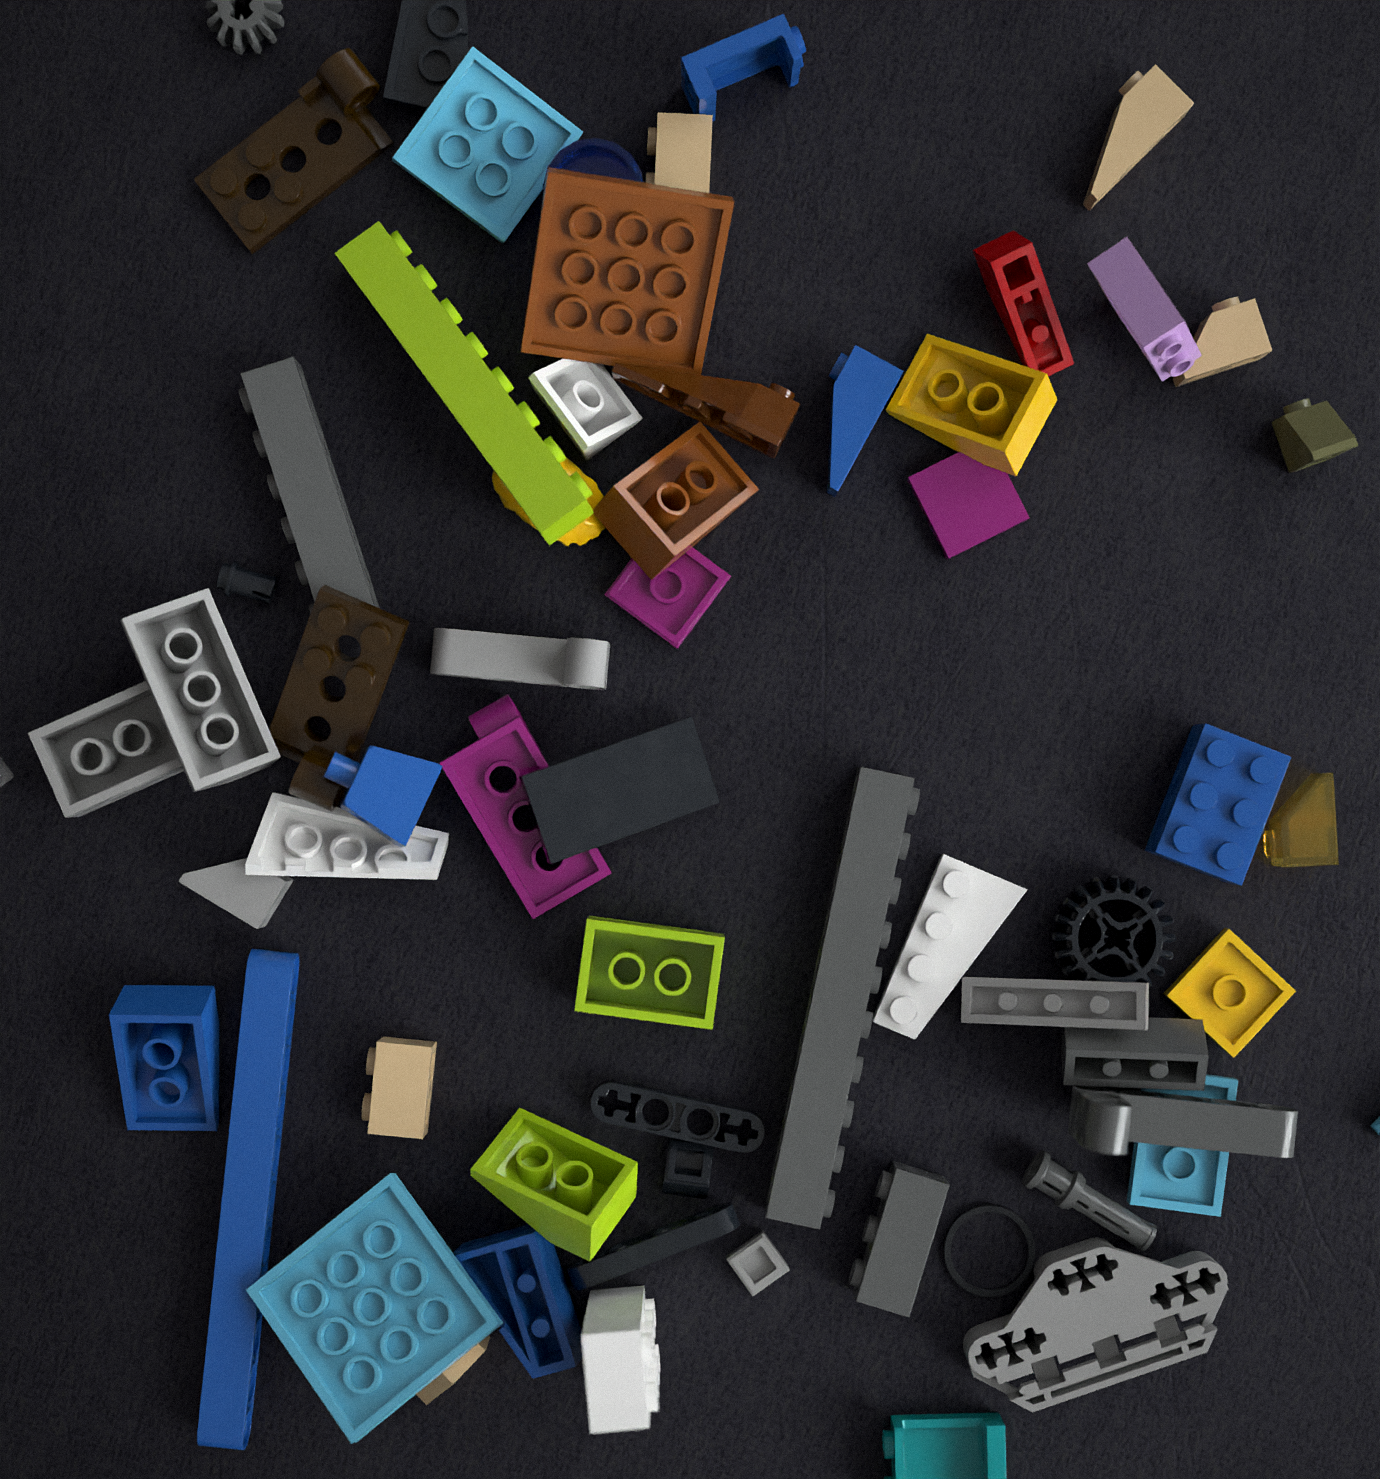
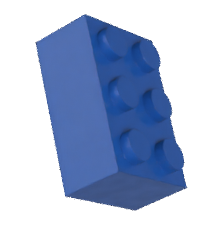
M1194 724L1144 851L1223 882L1242 886L1291 757L1209 724Z

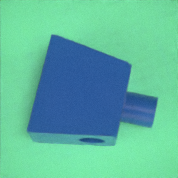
M369 746L360 763L335 752L323 777L348 788L340 804L342 809L402 848L407 845L443 766L435 762L376 746Z

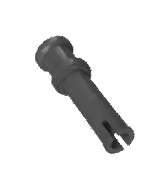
M1045 1150L1038 1152L1032 1159L1023 1176V1186L1028 1189L1035 1187L1055 1199V1205L1061 1209L1069 1210L1073 1208L1102 1227L1128 1241L1140 1251H1145L1151 1245L1157 1233L1156 1225L1147 1222L1087 1185L1082 1173L1077 1170L1070 1172L1050 1159V1153Z

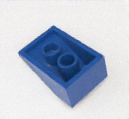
M124 985L109 1014L127 1130L217 1131L219 1127V1018L214 986Z

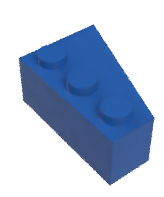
M527 1224L462 1243L453 1252L502 1320L503 1324L500 1326V1333L532 1378L570 1369L578 1365L583 1357L582 1331L554 1244L550 1243Z

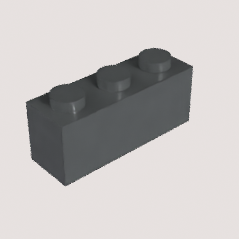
M1148 1017V1030L1062 1028L1061 1059L1064 1085L1204 1091L1209 1054L1203 1019Z
M892 1161L889 1172H881L875 1192V1197L881 1199L876 1216L869 1214L862 1234V1241L867 1242L862 1260L855 1258L848 1285L854 1286L853 1293L857 1302L905 1317L910 1316L949 1189V1183L944 1176Z

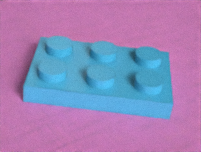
M1206 1074L1204 1091L1141 1088V1091L1236 1101L1238 1080L1231 1077ZM1134 1142L1127 1202L1130 1205L1221 1217L1229 1152Z

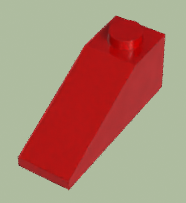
M1013 230L974 249L973 253L987 291L1023 366L1047 373L1049 377L1073 365L1074 361L1032 242Z

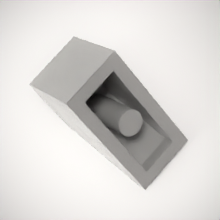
M247 858L184 873L179 882L254 928L259 929L267 925L292 884L293 879L288 876L245 875V863L247 861Z

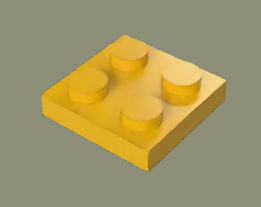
M1224 928L1163 994L1190 1019H1203L1205 1033L1229 1056L1234 1058L1296 991L1229 928Z

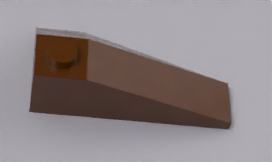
M618 363L615 364L612 370L615 381L701 422L772 459H775L800 407V403L793 400L795 397L793 392L775 383H771L768 388L760 383Z

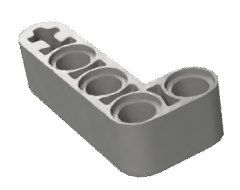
M434 628L430 674L606 690L610 644L607 641L583 638H567L566 640Z

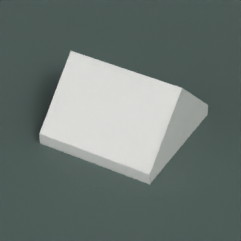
M561 359L534 372L529 377L534 391L586 461L643 419L603 364Z

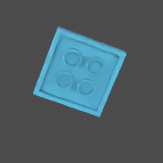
M472 46L392 157V161L504 244L545 187L547 168H558L583 134V131Z

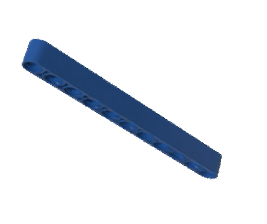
M252 949L247 961L199 1411L198 1446L245 1450L250 1436L263 1314L246 1289L268 1271L299 975L298 953Z

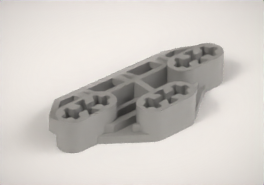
M1099 1237L1089 1238L1041 1256L1035 1263L1033 1270L1035 1280L1012 1313L978 1324L969 1329L964 1336L963 1350L974 1378L1007 1394L1009 1400L1017 1405L1035 1412L1207 1353L1218 1330L1212 1323L1226 1292L1229 1290L1227 1274L1223 1267L1205 1252L1192 1251L1160 1262L1116 1248L1106 1239ZM1104 1254L1107 1258L1104 1260L1105 1268L1098 1271L1094 1267L1097 1264L1096 1256ZM1077 1260L1081 1264L1080 1270L1086 1278L1080 1279L1075 1273L1078 1270L1072 1261ZM1205 1268L1208 1271L1204 1274L1205 1282L1198 1284L1195 1280L1200 1278L1199 1270ZM1056 1269H1061L1064 1273L1061 1275L1062 1283L1059 1285H1054L1051 1281L1054 1279L1053 1271ZM1178 1274L1183 1279L1180 1283L1187 1290L1186 1292L1182 1293L1177 1288V1286H1180V1283L1173 1277L1174 1275ZM1162 1283L1165 1286L1161 1289L1162 1297L1155 1299L1153 1296L1156 1293L1155 1285ZM1178 1313L1182 1322L1202 1315L1199 1324L1183 1328L1184 1331L1180 1332L1174 1314ZM1027 1328L1034 1330V1341L1031 1343H1026L1024 1340V1330ZM1155 1332L1156 1338L1122 1349L1123 1352L1119 1353L1114 1335L1117 1334L1119 1341L1122 1343ZM1007 1333L1008 1337L1010 1338L1009 1342L1014 1349V1351L1009 1353L1005 1348L1006 1344L1001 1337V1335ZM984 1343H989L991 1346V1356L983 1358L981 1355L982 1349L980 1345ZM1092 1352L1095 1353V1359L1061 1370L1062 1373L1058 1372L1053 1357L1056 1355L1058 1362L1061 1364ZM1034 1373L1036 1380L1022 1383L1018 1388L1008 1383V1381Z

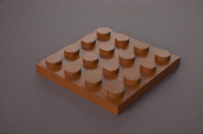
M548 167L522 333L521 352L615 366L618 363L701 375L734 206L733 197Z

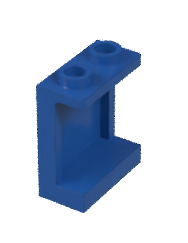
M782 14L681 57V87L693 114L712 115V122L715 121L717 90L776 65L780 66L789 87L798 84L800 68L804 67L801 54L806 52L802 35L796 25L791 28L789 27L785 15Z

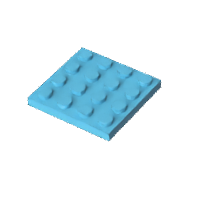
M395 1173L387 1175L246 1289L351 1444L358 1442L503 1324L497 1313Z

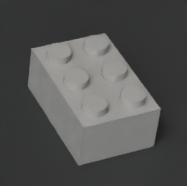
M146 681L28 733L65 818L81 817L184 771Z

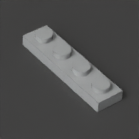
M962 977L961 1023L1148 1030L1149 983Z

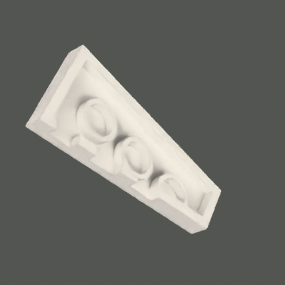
M272 792L245 863V875L437 880L448 846L449 833L415 826L407 845L401 848L342 808L336 807L331 812L303 799Z
M941 854L872 1021L912 1039H916L1027 889L945 854Z

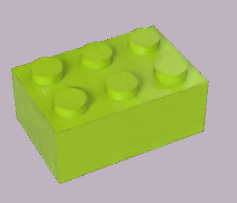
M589 915L586 922L575 1011L713 1030L725 940L724 934Z

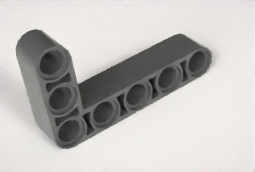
M1072 1086L1068 1133L1084 1149L1104 1154H1127L1128 1142L1292 1158L1294 1157L1298 1110L1272 1104L1111 1087Z

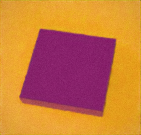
M961 452L907 478L947 560L1030 518L1007 473L983 465Z
M692 547L653 580L631 558L607 590L605 596L674 648L678 649L731 576Z

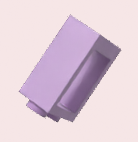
M1128 237L1087 263L1106 298L1162 382L1170 376L1175 377L1185 373L1193 366L1195 360L1202 356L1185 321Z

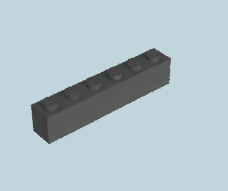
M290 357L241 373L245 387L239 389L240 399L247 415L254 413L259 430L253 432L254 442L261 458L268 456L273 473L267 475V482L274 500L282 499L287 516L281 518V525L288 543H296L301 560L295 561V568L302 586H310L314 601L317 598L319 589L327 585L380 608L301 365L294 357ZM314 603L309 604L310 614L313 609Z

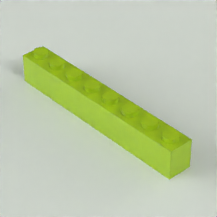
M379 221L335 252V255L550 546L594 513L587 501V498L593 495L592 491L577 471L569 476L560 463L567 458L552 437L549 436L543 441L534 430L540 424L539 420L525 401L516 405L508 395L514 387L502 370L497 366L490 371L482 360L488 355V352L473 332L464 336L458 328L457 324L463 321V319L449 299L446 297L439 302L432 293L437 284L425 267L420 264L414 268L406 257L413 252L398 231L395 230L389 235Z

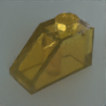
M1311 773L1269 820L1270 831H1265L1264 851L1266 857L1271 858L1272 866L1285 868L1339 865L1333 773Z

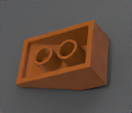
M698 422L615 484L593 509V514L645 574L653 580L751 498L759 489L705 426Z

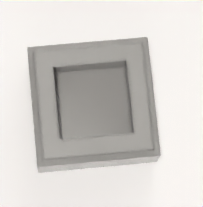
M764 1230L726 1256V1260L752 1297L790 1270Z

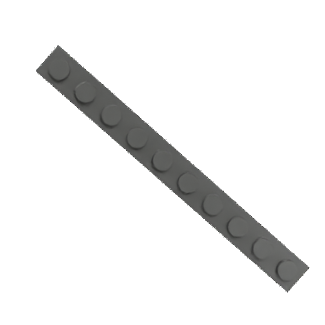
M857 767L764 1208L765 1216L768 1219L820 1229L822 1217L830 1218L832 1214L835 1191L829 1190L832 1172L840 1173L845 1146L838 1145L841 1127L849 1128L851 1124L854 1101L847 1100L851 1082L859 1083L864 1057L857 1055L860 1038L868 1039L873 1019V1012L866 1011L869 994L878 993L882 977V967L875 965L879 948L887 949L892 923L885 921L888 904L896 905L901 878L894 877L898 859H906L911 837L910 833L904 832L907 814L915 815L920 796V789L913 788L915 778Z

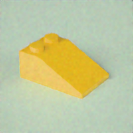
M927 334L889 402L886 411L894 418L983 465L1017 476L1052 411L1057 397L1047 373Z

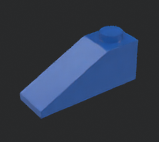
M857 345L853 348L850 356L843 353L840 354L829 374V377L835 380L830 398L827 493L834 497L837 495L904 372Z

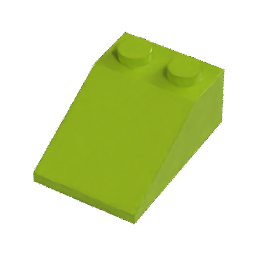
M522 1108L516 1111L470 1169L471 1176L546 1240L589 1262L636 1198L638 1162Z

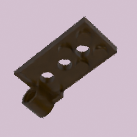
M350 48L340 50L329 57L320 66L316 76L297 90L300 94L299 98L194 179L252 254L394 145L390 137L365 107L378 94L380 85ZM329 123L339 125L342 129V134L336 143L325 145L318 141V132L322 126ZM291 151H300L306 155L305 166L295 173L285 171L282 162L286 154ZM258 178L268 180L270 182V192L264 199L252 200L248 197L247 188L253 180Z
M327 585L319 589L269 731L279 754L299 762L290 785L289 794L332 812L338 805L346 787L324 778V773L335 752L357 762L410 621ZM349 635L359 642L361 647L359 656L350 657L341 651L339 646L341 636ZM327 676H335L341 679L346 688L345 696L335 697L329 694L324 685L325 678ZM320 716L326 719L331 727L330 736L322 737L315 734L310 727V718Z

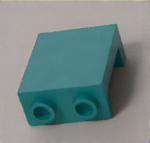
M999 1412L890 1415L891 1430H883L884 1459H891L892 1476H884V1479H1007L1005 1424Z

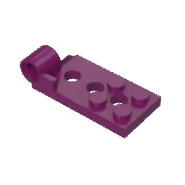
M508 694L468 716L479 740L442 760L440 765L443 766L444 772L532 919L610 875L611 870L598 848L561 860L558 865L552 868H545L537 862L536 853L542 846L536 826L531 829H521L515 825L512 817L518 807L528 805L519 776L549 765ZM507 766L515 772L516 782L513 787L502 791L495 789L491 785L489 776L496 767Z

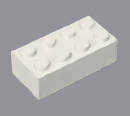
M644 1285L590 1290L581 1335L590 1434L646 1429L650 1425V1412L659 1411V1373L661 1369L659 1346L654 1341V1338H656L654 1298H645Z

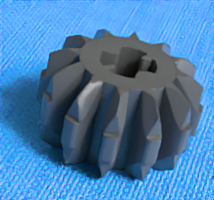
M281 0L206 1V8L212 16L207 19V25L212 32H218L216 39L221 46L226 47L233 44L235 52L242 55L247 45L250 44L254 52L260 54L262 51L260 41L263 39L269 43L276 44L277 38L271 29L284 28V20L281 15L277 14L284 6ZM246 9L248 14L252 11V15L247 19H244L243 15H240L239 19L238 15Z

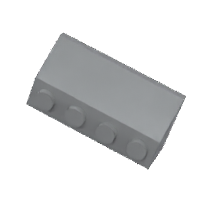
M209 588L120 620L193 792L226 784L270 767L281 757Z

